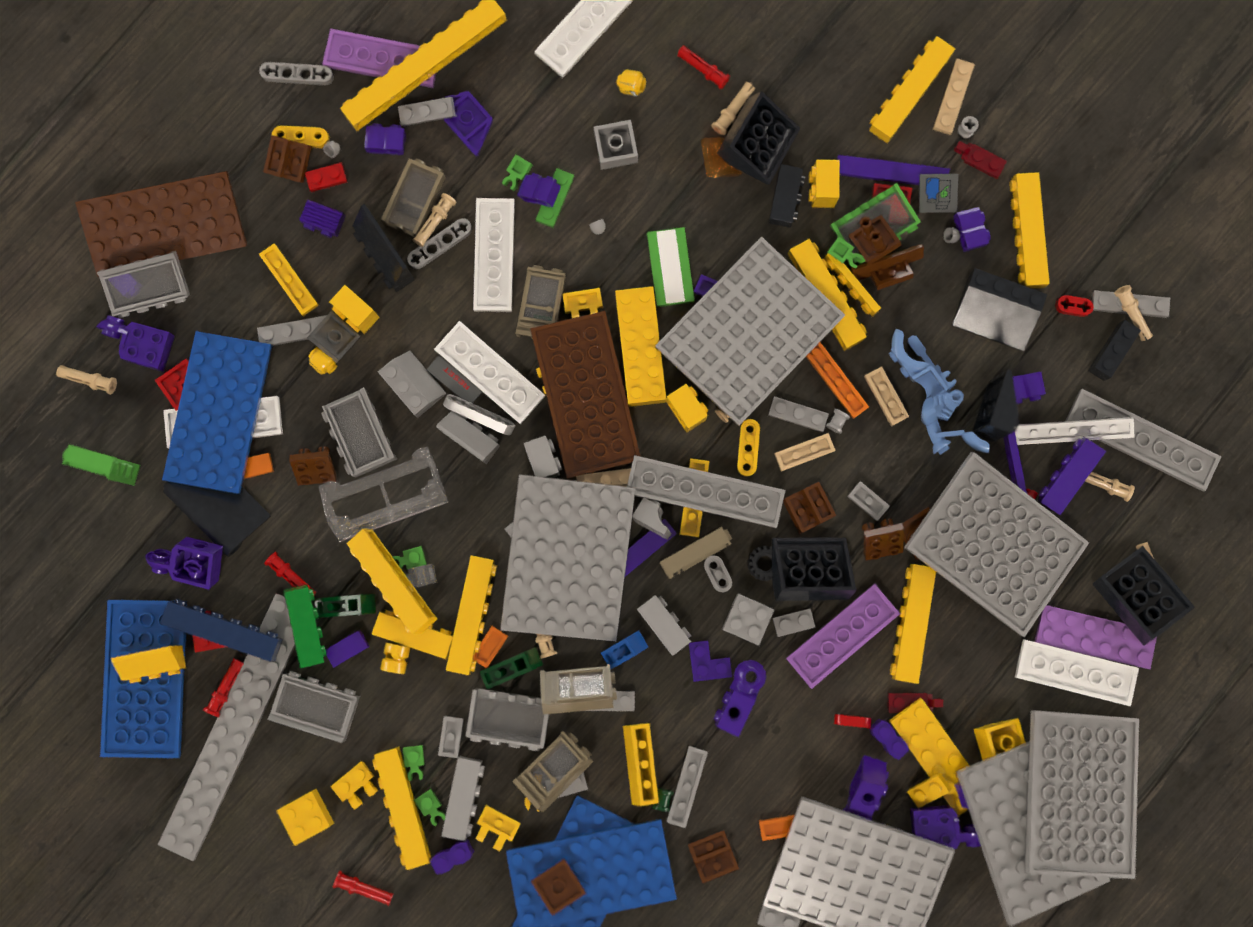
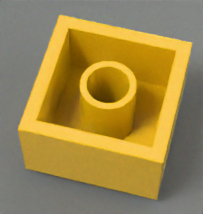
M816 160L814 166H811V171H809L808 181L812 185L811 190H809L808 200L812 201V207L834 208L839 199V160Z
M346 285L329 301L333 305L331 309L342 320L347 318L345 322L357 333L361 331L365 334L380 318L371 307Z
M687 384L666 398V403L686 433L706 421L708 417V409L703 402H698L696 391L692 386L688 387Z
M317 789L277 810L294 846L334 824Z

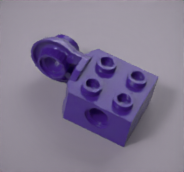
M107 316L105 320L97 324L96 328L101 329V334L115 339H120V336H122L119 346L121 359L164 372L175 337L173 334L135 322L124 325V320L112 316Z
M185 537L175 545L172 553L165 549H157L147 553L145 558L148 565L152 567V572L156 574L170 573L174 581L210 589L219 581L223 546Z
M747 660L737 666L734 680L729 687L731 690L730 692H725L722 699L724 705L721 710L717 709L713 718L718 728L739 737L751 712L759 690L766 681V671L760 663ZM749 671H753L756 675L755 680L752 682H748L745 678L746 673ZM737 707V714L729 716V709Z
M866 755L863 756L850 784L847 806L842 811L872 820L874 810H878L880 807L881 796H885L888 789L886 781L889 772L886 771V762Z
M951 806L910 808L913 835L953 849H957L960 842H966L967 847L981 846L974 824H967L963 826L964 829H959L958 815Z

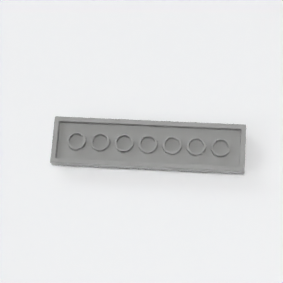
M1084 389L1079 391L1065 421L1133 417L1134 438L1103 439L1098 441L1201 491H1206L1221 456Z
M635 455L627 487L635 488V496L777 528L785 494L783 489Z

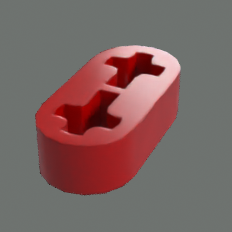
M1064 295L1056 301L1055 308L1062 314L1085 317L1093 311L1094 305L1087 298ZM1066 300V304L1072 306H1068L1064 309V305H1061V303ZM1084 303L1088 309L1083 312V309L1077 306H1081Z
M835 714L834 724L871 728L872 718Z

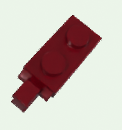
M959 141L954 149L956 153L962 155L961 159L964 160V163L995 179L999 178L1007 162L972 143L967 145Z
M888 693V713H900L919 698L923 699L930 711L933 712V707H943V699H933L932 694Z

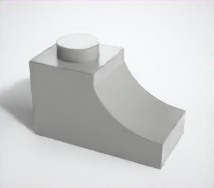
M643 498L632 518L637 524L668 540L671 532L662 523L661 516L663 510L660 507L661 504L656 500Z

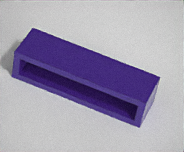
M1084 436L1082 439H1077L1072 447L1074 449L1072 453L1064 457L1060 470H1056L1052 474L1050 484L1047 487L1044 486L1038 495L1040 496L1039 501L1059 515L1062 514L1106 452Z

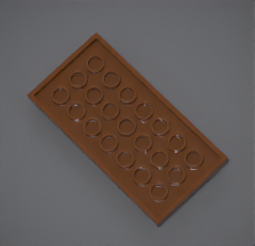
M228 171L75 202L96 274L102 269L106 270L118 265H126L157 255L169 254L173 251H176L178 259L182 260L247 246Z
M602 311L530 328L566 478L632 463L634 455L640 456L606 312Z

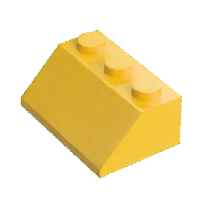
M182 645L111 658L121 680H129V683L142 681L141 677L146 676L149 677V680L160 678L161 673L168 672V676L179 674L180 669L186 668Z
M1019 718L991 723L974 729L982 760L1026 743Z

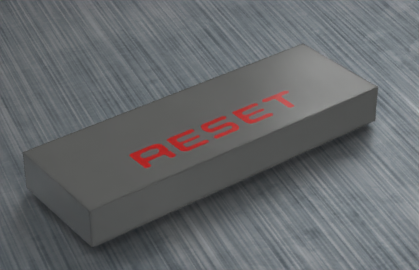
M439 355L426 369L459 398L470 403H474L483 393Z

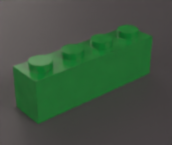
M307 585L283 590L300 668L324 663L323 657H326V650L324 645H320L319 638L323 637L321 627L316 626L315 620L319 618L317 609L312 607L311 601L315 600L313 590L309 589Z

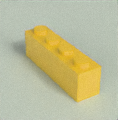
M393 611L379 612L372 635L443 659H448L453 639L452 631L443 628L438 631L432 629L433 625H431L422 634L412 635L404 628L405 624L400 618L396 617Z
M649 723L623 726L632 805L643 806L659 803Z

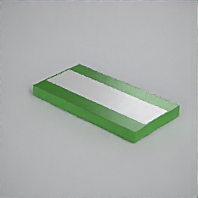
M685 228L647 232L657 307L693 303L694 293Z

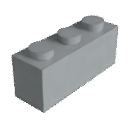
M655 595L637 610L673 656L691 642L689 640L691 635L685 627L682 629L679 627L677 622L680 620L673 611L671 613L665 608L667 603L661 596L657 598Z

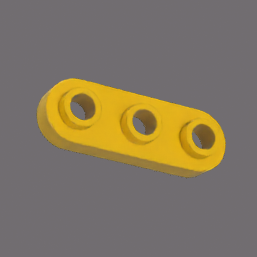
M278 126L272 132L274 136H278L279 133L283 132L284 135L281 138L312 146V148H323L329 142V135L326 130L318 127ZM298 134H303L301 138H297ZM318 134L322 135L320 139H316Z
M753 419L745 420L740 427L737 470L745 477L753 475L757 469L760 426ZM751 426L753 432H747L746 427ZM746 445L751 446L752 450L750 452L745 450ZM749 464L750 470H744L743 465Z

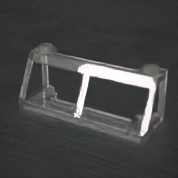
M428 447L417 449L412 454V460L347 484L340 486L337 482L328 481L318 486L327 523L340 542L354 537L362 529L374 530L448 503L442 481ZM430 467L433 479L428 480V484L421 489V495L393 505L390 504L384 487L385 482ZM380 485L387 507L350 520L348 515L337 516L331 504L333 501Z

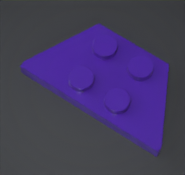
M469 91L461 92L458 95L445 96V98H453L456 117L443 120L474 156L477 157L493 123V118Z

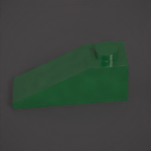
M375 594L315 598L318 618L376 614Z
M535 647L480 671V675L486 689H490L542 666L543 663Z

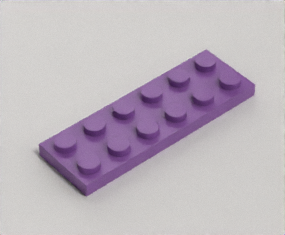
M330 29L323 66L374 77H383L392 66L402 63L407 55L414 54L420 46ZM436 73L420 84V86L433 88Z
M873 584L791 653L786 660L812 689L900 613L880 589Z
M1046 605L1039 617L1034 642L1151 669L1157 637L1143 646L1124 623Z

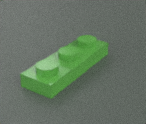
M557 168L553 178L557 180L556 183L561 188L553 207L541 205L536 218V222L552 228L555 226L574 179L573 174Z

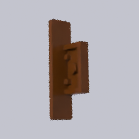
M922 244L911 246L908 249L882 257L870 266L867 263L859 264L857 268H851V273L858 281L871 276L877 290L912 279L913 271L908 263L922 259L924 257V247Z

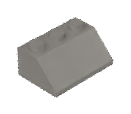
M411 351L392 359L378 371L417 418L446 395V392Z
M451 411L436 427L487 464L500 447L496 443L498 439L490 433L485 435L481 432L483 429L475 422L470 424L466 421L467 417Z

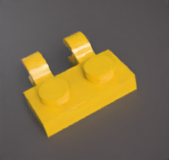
M600 288L562 294L565 314L571 313L572 318L579 317L580 311L590 310V314L598 313L599 308H603Z
M363 761L331 786L342 802L348 799L354 810L363 804L355 793L362 786L369 796H373L378 792V789L370 781L374 775Z
M486 805L477 822L482 827L476 839L483 842L490 830L499 835L493 848L500 851L506 839L512 842L521 823Z

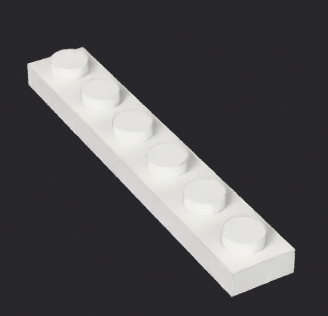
M1134 418L1019 424L1015 431L1017 445L1077 441L1079 438L1082 439L1083 436L1089 440L1134 438Z

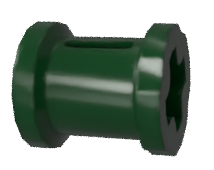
M657 788L659 803L654 804L653 808L670 812L669 802L673 791Z

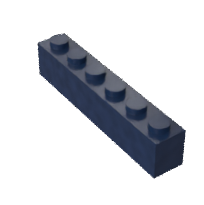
M180 599L168 601L160 624L269 662L276 660L283 641L282 638L278 637V633L267 630V633L262 632L260 627L249 624L248 627L241 625V620L235 618L230 620L224 619L223 614L212 611V614L207 613L205 608L194 605L193 608L186 606L187 602Z

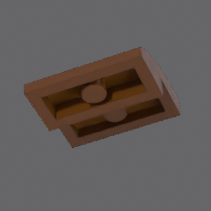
M271 135L263 172L303 183L312 146Z
M820 482L783 499V503L799 534L836 516Z
M724 830L688 844L703 884L739 870Z

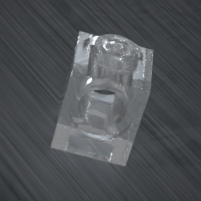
M434 564L409 568V573L406 574L415 588L437 583Z

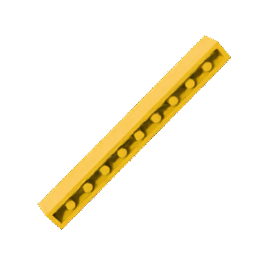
M495 0L480 1L475 9L468 10L460 20L453 21L448 26V29L437 33L429 43L422 44L414 54L407 55L402 63L392 66L383 77H377L372 85L361 89L353 99L346 100L340 108L342 113L356 131L360 130L506 21L504 11Z

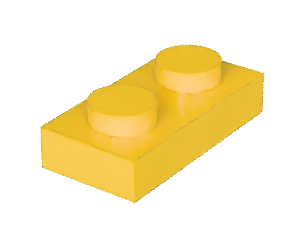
M938 773L913 786L907 793L916 806L920 808L949 793L951 788L941 773Z

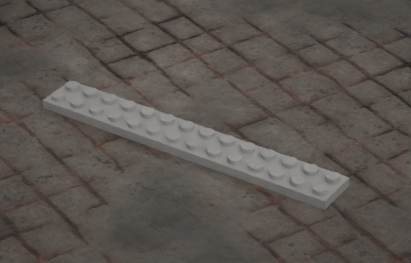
M275 594L260 626V631L267 633V630L279 634V638L283 639L275 661L269 662L247 654L243 662L244 665L227 696L228 701L224 703L220 711V716L210 732L158 843L159 846L191 861L196 859L295 648L285 597L280 594Z

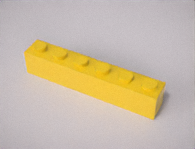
M938 36L934 41L929 40L923 49L926 52L923 56L918 55L913 62L915 67L912 71L907 70L902 78L904 82L901 86L897 84L892 91L893 97L891 100L886 99L881 106L882 112L880 115L876 113L870 121L872 126L869 131L886 143L893 137L955 50L954 47Z
M1039 172L1016 174L1010 180L1009 187L1010 191L1013 192L1011 208L1015 212L1013 227L1014 229L1016 228L1017 236H1015V246L1018 247L1016 262L1020 266L1018 282L1031 289L1045 288L1050 283Z
M808 239L790 249L788 256L795 268L845 314L844 318L832 329L845 351L863 341L867 337L865 335L867 331L863 324L858 323L856 319L857 314L847 304L846 301L848 299L843 291L840 292L837 287V279L834 275H830L827 270L829 268L824 258H820L817 245Z
M362 529L347 543L351 554L359 560L361 568L370 575L373 585L380 589L383 599L390 603L394 614L405 624L404 628L412 635L422 634L437 620L373 529Z
M476 556L470 557L446 671L471 675V671L475 672L477 660H474L475 652L479 653L481 641H478L480 633L483 634L485 622H482L483 615H487L489 603H486L488 595H491L493 590V584H490L491 578L497 572V565H494V560Z
M910 564V568L907 567L905 579H908L907 586H904L902 598H905L904 605L899 610V617L902 618L901 624L896 629L898 643L893 648L895 662L890 667V675H892L894 680L919 683L936 571L928 566Z
M400 746L376 753L372 760L373 766L380 775L378 783L380 789H384L385 797H383L385 807L390 810L389 822L396 831L394 839L397 847L400 846L402 852L400 854L401 863L403 866H406V870L428 864L432 858L414 801Z

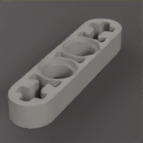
M266 62L259 69L262 78L268 82L328 85L334 78L330 68L321 65ZM268 68L272 70V72L269 73V76H267L265 73L268 71ZM285 69L292 70V75L290 77L286 78L282 76V73ZM304 70H309L311 75L309 78L304 79L301 77V73ZM326 72L329 76H325V79H322L320 75Z
M459 219L426 241L423 247L419 246L413 250L407 257L409 265L414 269H420L468 237L472 232L470 222L467 219ZM460 225H468L466 227L467 231L460 230ZM453 229H455L456 232L460 230L457 233L459 237L456 238L454 232L452 231ZM445 234L453 236V240L450 243L442 241ZM436 245V253L429 254L427 252L428 246ZM422 250L424 251L425 255L428 257L427 259H425L424 256L421 257V258L419 259V261H420L419 264H417L416 262L412 263V262L414 261V259H413L414 256H416L417 258H419L420 256L423 255V254L421 253Z
M448 394L444 400L443 405L447 409L502 434L511 435L515 428V424L512 421L455 395Z

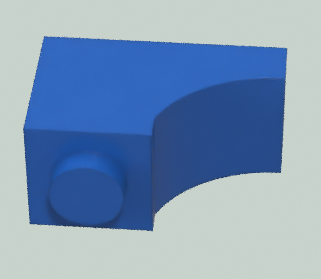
M638 630L601 652V655L607 665L610 664L611 670L647 649L648 645Z

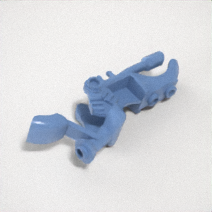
M895 329L892 337L891 352L888 354L894 362L898 361L902 366L900 371L905 378L910 377L912 382L919 383L926 391V399L921 410V421L926 426L933 443V454L938 452L941 455L947 451L951 441L946 440L945 437L962 436L965 443L972 449L982 453H989V443L980 439L974 432H965L964 430L941 431L938 419L948 421L956 407L963 401L964 394L960 390L950 391L956 384V380L954 379L952 382L946 381L950 371L942 373L940 366L933 364L925 353V347L915 335L908 338V344L916 355L921 356L925 362L910 358L904 350L903 332Z

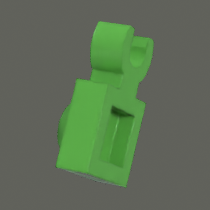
M515 155L506 170L510 175L503 179L502 184L507 186L508 182L512 181L513 184L510 189L515 191L518 187L517 181L519 179L523 181L533 165Z
M839 236L827 252L841 263H844L847 259L852 268H857V265L853 263L855 257L860 260L863 259L861 254H853L852 250L854 247Z
M422 546L403 551L404 557L393 556L394 560H399V567L401 569L404 565L407 566V570L427 565Z
M423 745L403 747L404 766L410 767L408 773L409 781L413 780L412 775L414 772L419 774V780L423 779L424 773L420 769V766L425 765Z
M429 789L414 800L424 817L428 814L431 815V823L434 826L438 824L435 820L436 816H441L445 820V813L438 810V807L442 804L432 789Z

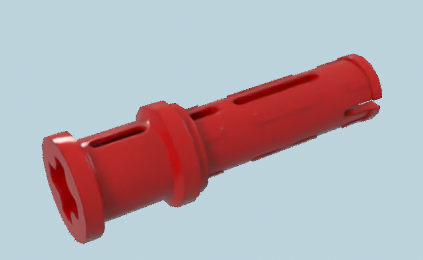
M682 46L677 56L703 73L706 80H711L717 84L720 90L725 87L730 79L729 74L726 75L721 72L716 65H710L686 46Z
M277 552L270 555L264 562L265 566L271 567L276 572L277 577H283L292 587L307 585L309 589H312L291 569L289 563H285L278 556Z
M233 658L217 691L212 692V698L208 706L204 707L203 710L215 717L220 716L219 712L224 703L228 701L227 696L244 665L242 661Z
M340 870L333 884V888L339 887L348 891L349 894H354L355 892L388 906L394 894L360 882L358 877L342 874Z

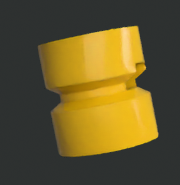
M386 642L384 648L386 657L382 659L380 670L405 674L407 667L405 659L409 658L411 647Z

